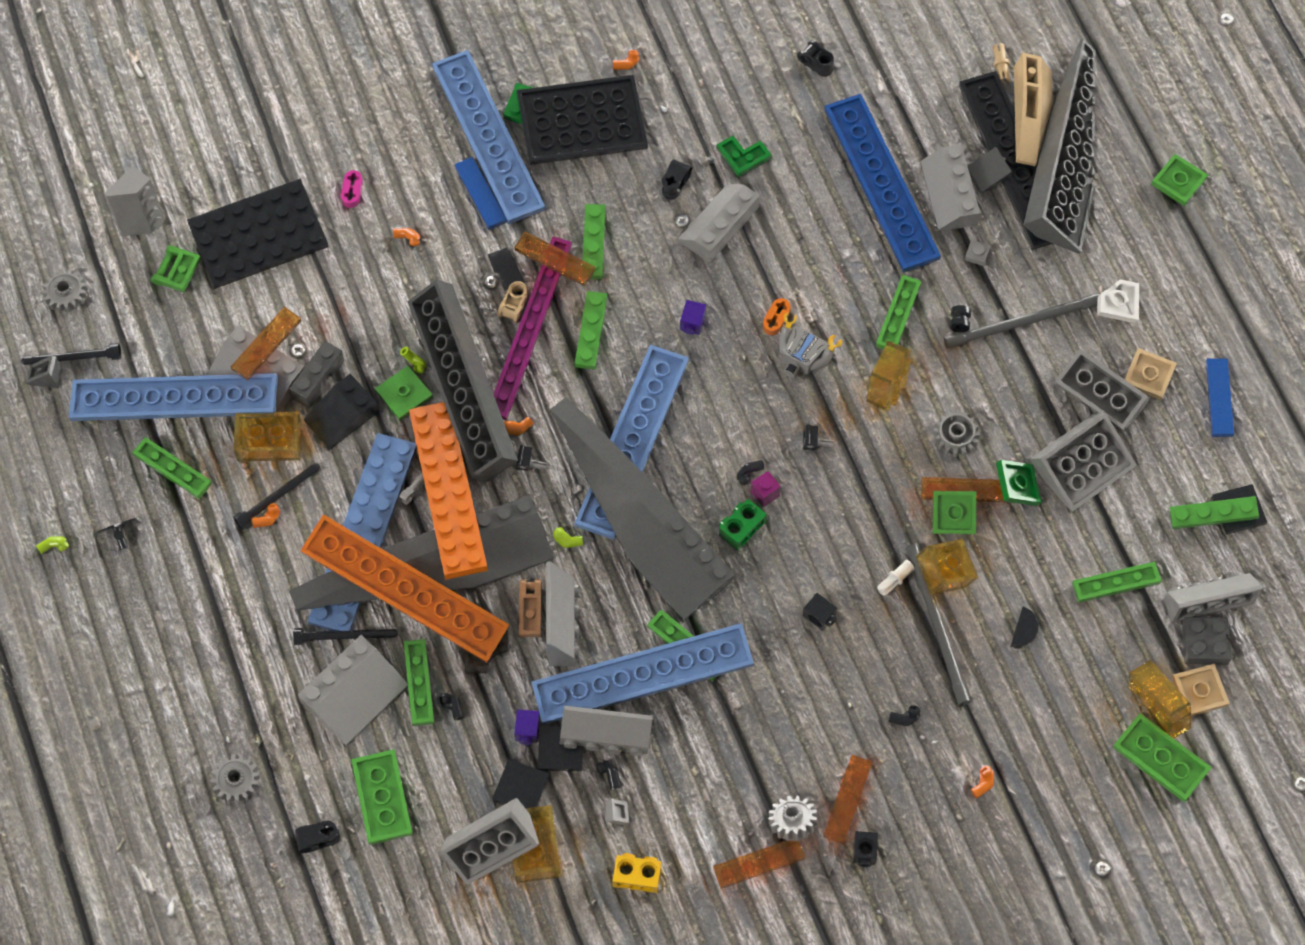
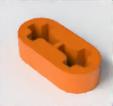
M779 298L773 302L763 320V330L766 334L776 335L780 332L785 323L784 315L788 312L790 314L791 306L788 300ZM784 306L785 309L781 310L780 314H777L778 308ZM775 319V320H776L775 326H772V328H770V327H769V324H771V323L773 322V320Z

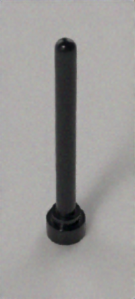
M114 343L106 346V349L23 357L21 363L23 365H31L52 355L57 357L58 362L99 357L120 360L122 354L120 344Z
M318 463L312 464L247 512H238L233 516L235 523L241 530L247 528L253 517L320 469V465Z
M293 628L294 645H303V643H307L310 640L357 639L360 635L365 639L397 637L398 631L396 629L307 632L303 628Z

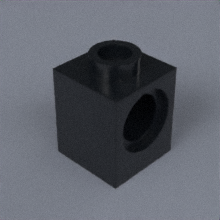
M816 593L803 608L802 616L823 631L827 626L831 627L836 621L837 607Z
M855 831L853 863H858L860 867L875 865L877 860L878 833ZM867 846L870 848L871 853L863 854L859 848Z

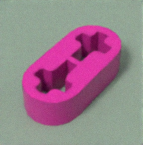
M356 170L348 171L344 176L341 199L343 205L348 208L356 207L361 198L363 179L361 173ZM353 178H356L354 186H351V181ZM350 192H353L354 197L351 200H348L347 198L350 197Z

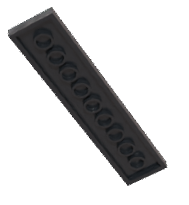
M997 71L959 81V88L988 152L997 147L1002 157L1007 159L1006 163L1013 172L1003 179L1002 183L1032 250L1053 244L1036 237L1024 226L1038 161L1035 166L1016 163L1015 111Z

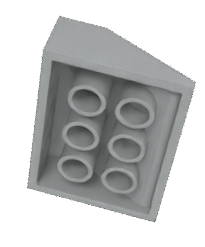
M237 325L225 340L206 376L276 373L278 385L275 415H258V417L271 424L292 397L289 388L305 367Z
M1106 413L1092 414L1030 458L1041 478L1070 512L1076 510L1137 466Z
M546 562V646L549 666H575V659H579V646H575V638H579V625H575V618H579V605H575V598H579V585H574V577L552 562Z
M360 635L298 694L301 704L347 746L408 687V683L381 653Z

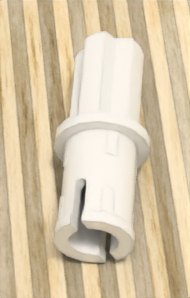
M905 560L897 569L890 571L889 576L877 586L879 593L886 596L897 585H901L902 581L915 570L913 564Z

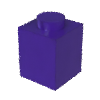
M686 300L680 319L681 331L690 335H700L706 316V304Z
M517 709L514 732L515 741H519L523 745L537 743L540 723L539 711Z

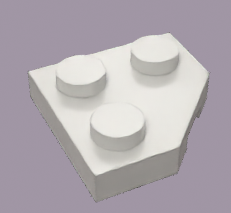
M1119 280L1109 289L1102 292L1097 300V315L1136 323L1139 320V283Z

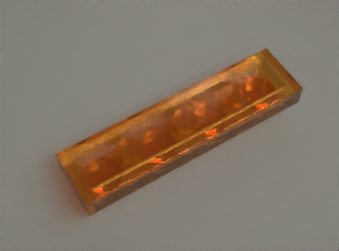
M526 231L514 246L515 251L583 286H586L595 272L594 266Z
M284 306L231 365V369L248 381L299 325L301 318Z
M922 477L921 500H933V491H976V502L1006 503L1003 500L1000 480Z
M851 755L823 838L844 845L868 778L872 761Z
M786 840L715 865L713 870L720 889L803 861L805 856L799 840Z

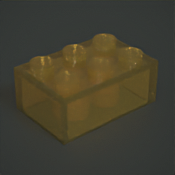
M887 341L871 373L866 402L887 411L890 410L892 405L896 406L900 398L901 388H905L909 379V367L912 363L910 358L911 350Z
M299 412L235 413L234 454L237 462L300 460L302 421Z
M552 805L526 808L531 816L539 845L513 859L516 883L561 877Z

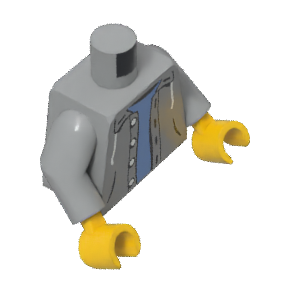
M789 312L784 315L786 325H783L779 337V351L783 355L782 362L787 364L784 373L794 378L798 371L809 374L811 371L827 366L835 353L834 349L842 346V340L840 339L834 345L833 340L836 335L830 336L828 342L796 325L792 328V324L797 321V315L794 316L792 322H789L787 319Z

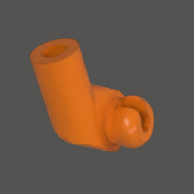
M630 50L625 60H613V70L632 69L639 62L638 51Z
M411 228L393 229L394 239L407 238L409 239L410 246H418L420 244V235Z
M526 417L520 423L509 420L503 421L508 434L520 436L534 424L529 417Z
M270 504L264 516L252 518L253 528L272 526L280 516L278 505Z
M983 766L980 769V783L971 789L975 798H979L993 788L994 772L991 767Z

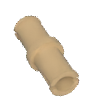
M1000 43V51H998L997 44L992 47L995 58L993 64L1002 84H1004L1003 77H1005L1007 84L1011 81L1008 69L1010 63L1006 58L1005 45Z

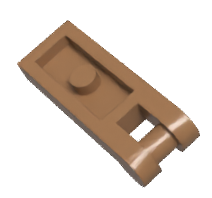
M535 579V582L520 580L519 637H541V579ZM527 590H535V594H526Z

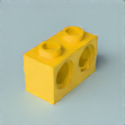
M623 853L622 856L617 855L613 887L658 893L661 861H657V858L646 856L644 859L635 858V855ZM628 866L632 869V872L624 875L620 870L622 867ZM650 869L655 874L651 878H646L642 873Z

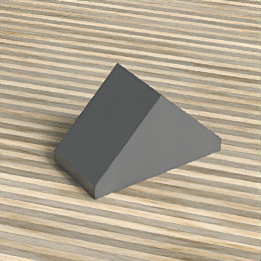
M52 355L31 364L26 384L58 388L62 368L57 357Z

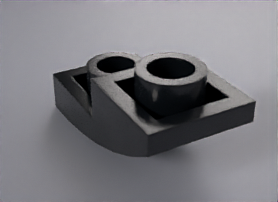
M507 247L488 254L494 273L498 274L504 291L508 290L513 282L520 281L525 283Z

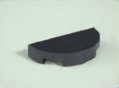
M1024 606L1022 607L1010 647L1021 648L1034 641L1038 633L1039 624L1036 616L1030 609Z

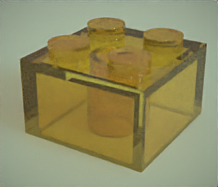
M963 539L927 546L916 556L931 595L966 588L978 578Z

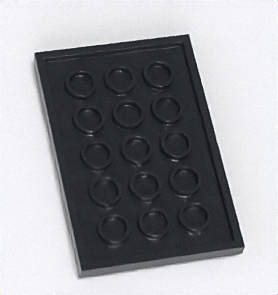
M634 75L517 90V99L530 165L648 149Z
M301 179L187 219L214 289L329 247Z

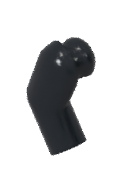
M758 460L746 463L737 473L739 483L747 485L751 480L749 475L752 472L764 470V462Z
M448 693L438 695V704L451 710L455 721L464 718L459 698Z
M912 705L903 714L891 712L889 722L910 726L919 719L920 708Z
M608 760L598 762L596 764L598 773L607 774L610 790L620 788L617 769Z

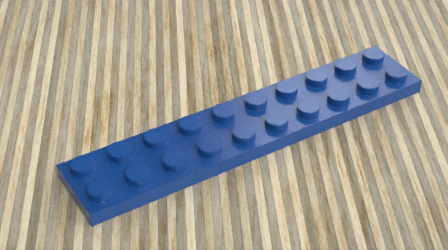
M862 94L825 105L824 111L902 272L904 273L940 260L941 255Z

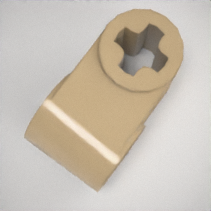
M516 281L509 286L504 300H502L499 306L498 317H507L514 320L515 323L520 321L528 301L527 288L523 282ZM516 292H522V293H523V294L520 295V296H515V295H514Z

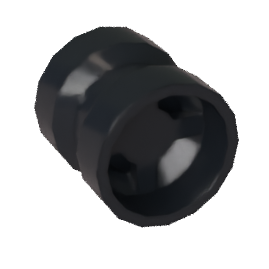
M956 305L951 308L950 330L958 333L969 331L971 308L964 305Z

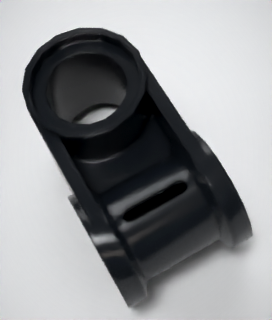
M810 40L808 46L803 51L797 53L799 61L820 76L826 77L832 74L834 56L816 41Z
M675 159L670 162L662 178V194L665 198L675 199L679 196L685 183L690 178L692 166Z
M329 820L301 826L295 830L300 853H310L321 848L333 846L340 840L339 830ZM331 830L330 836L326 837L327 831Z

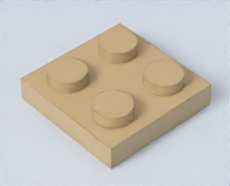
M1138 348L1125 380L1144 394L1162 401L1177 363Z
M1215 664L1177 673L1172 676L1186 717L1229 706L1230 703Z

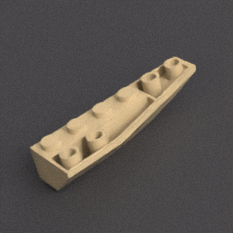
M1022 53L1014 66L1016 163L1035 166L1053 106L1052 71L1041 56Z

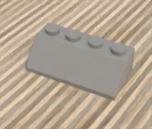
M962 144L942 147L921 160L920 164L938 232L978 225L980 211Z
M133 166L104 194L118 231L122 236L151 234L155 229L160 228L165 220L151 179Z
M727 184L678 238V242L710 263L759 208L760 195L743 184Z
M1079 349L1055 381V383L1096 412L1106 413L1110 421L1122 430L1137 418L1149 402V396L1082 349Z
M1236 573L1226 579L1221 577L1214 578L1209 583L1201 584V582H1196L1187 588H1172L1167 592L1164 602L1171 623L1183 621L1185 617H1201L1253 605L1263 588L1250 573L1244 575Z
M564 706L559 744H564V747L570 749L583 746L589 751L605 749L615 754L623 751L630 752L633 756H642L647 754L653 716Z
M515 798L446 837L440 852L466 885L537 847L539 841L530 814L521 802Z

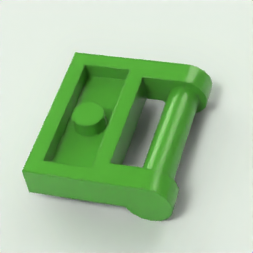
M168 245L165 250L166 255L156 274H153L151 282L158 286L163 285L184 293L201 261V257L198 254ZM173 257H177L168 276L164 277Z

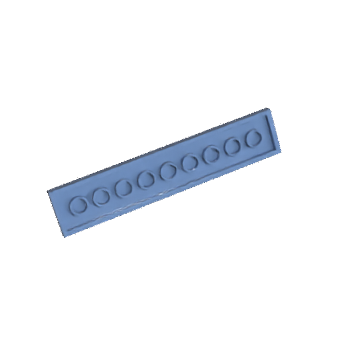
M466 50L432 63L437 79L506 217L508 225L545 211V205L469 51Z
M650 345L610 438L642 473L689 362L688 357ZM589 488L576 518L575 527L615 540V532L611 524L608 523L606 515L598 504L591 488Z
M276 373L73 380L69 419L71 421L275 415L278 376Z
M377 433L344 521V527L379 548L382 547L417 450L416 443ZM350 602L345 603V605L337 606L334 604L312 609L307 622L309 625L330 631L352 630L361 603Z
M740 623L532 681V686L542 724L544 725L562 720L564 706L601 709L752 667L754 663L743 625Z

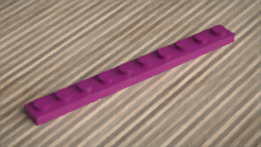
M552 237L493 394L503 420H507L570 253L571 241Z

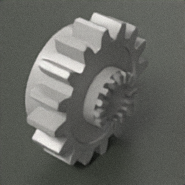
M60 269V274L52 272V278L46 277L48 284H42L44 290L41 292L45 303L50 305L52 310L56 308L60 313L62 311H67L68 313L70 310H77L80 304H84L83 299L88 297L86 293L88 287L84 277H80L79 272L76 271L73 274L72 270L68 269L67 273H64L63 269Z
M959 411L953 414L948 412L946 417L942 415L940 422L936 421V429L933 431V435L936 436L934 443H940L938 449L942 450L945 448V454L948 455L949 452H953L954 457H956L958 452L965 456L966 450L971 453L973 446H977V439L980 436V433L977 432L979 426L974 425V418L970 419L967 413L960 414Z
M232 754L231 760L223 757L224 763L222 765L216 763L218 771L211 772L215 777L210 780L211 784L215 786L213 788L215 794L219 793L218 796L221 800L226 797L228 803H231L232 800H236L237 804H240L242 799L248 801L250 794H256L254 791L255 787L260 786L259 782L256 781L261 778L260 774L256 772L258 767L256 764L252 765L253 762L250 758L245 761L243 755L236 759L234 754ZM241 776L238 782H231L233 777Z
M788 796L787 801L779 799V805L773 804V810H769V827L772 828V833L778 834V838H783L787 841H798L807 838L810 833L814 832L813 827L817 826V810L814 809L813 803L808 805V799L800 801V797L797 796L795 800H792Z

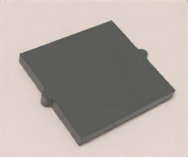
M997 147L968 165L973 181L977 182L983 193L1013 173L1006 163L1007 159L1002 157Z

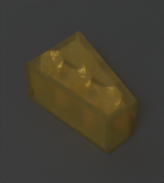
M1151 660L1129 672L1130 682L1128 684L1131 691L1139 697L1164 732L1175 739L1191 729V703Z

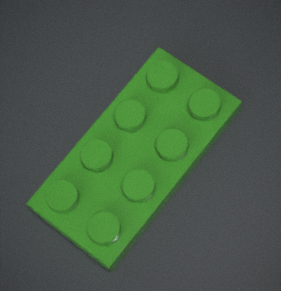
M1141 713L1138 714L1112 747L1184 803L1212 768Z
M395 749L351 759L368 844L373 845L413 835Z

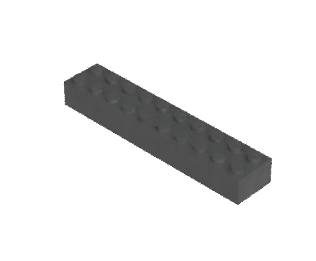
M435 280L412 297L408 304L472 479L490 481L516 463L518 459L454 287L450 283Z

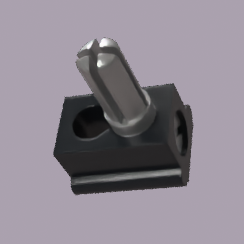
M810 424L805 426L803 430V450H815L817 446H834V440L818 438V426H811Z
M520 445L515 469L528 471L529 467L546 470L547 463L531 459L532 447Z

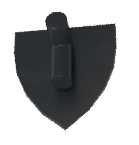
M137 518L123 521L95 533L98 534L112 529L120 550L128 548L120 525L137 520Z

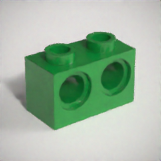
M749 499L744 503L740 502L734 508V513L729 518L725 517L719 524V536L737 551L766 523L767 514ZM751 514L754 517L751 519H746L744 515ZM732 528H736L739 530V532L731 533L729 530Z

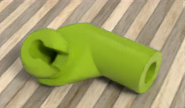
M403 347L400 355L414 366L413 369L416 373H424L427 368L426 361L408 347Z
M562 527L554 530L553 537L563 548L583 546L582 535L571 537Z
M50 536L36 545V547L43 554L52 547H57L59 551H64L69 547V544L63 536Z

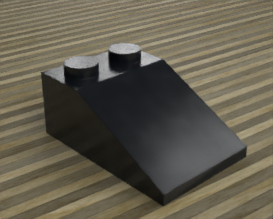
M349 374L331 388L305 417L304 422L329 449H332L379 413L377 402Z

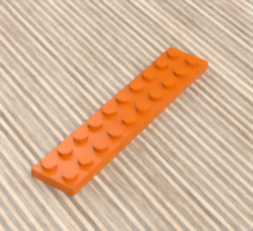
M440 402L410 409V418L445 580L488 571L460 444L445 403Z
M324 514L300 550L304 555L486 663L510 626L508 623Z

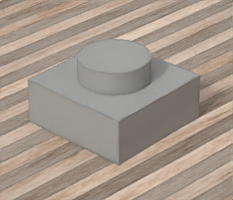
M971 240L965 261L984 266L991 245Z
M612 798L605 801L608 823L618 825L629 823L627 801Z

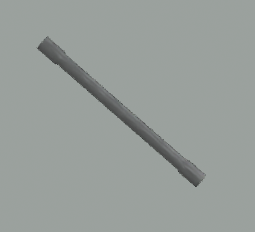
M1092 294L1075 301L970 331L944 337V344L948 349L972 340L1077 310L1097 306L1100 294Z
M918 544L909 545L906 547L910 562L915 567L914 571L953 684V691L958 706L967 705L971 700L966 685L962 680L940 615Z

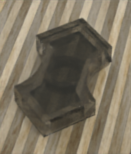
M508 629L487 663L470 652L465 651V674L487 673L491 660L501 653L508 652Z

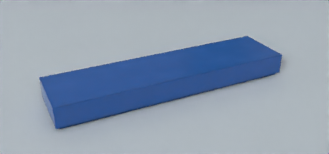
M473 157L454 164L459 177L488 230L507 223L506 217Z
M1207 358L1206 373L1212 437H1233L1234 426L1228 359Z

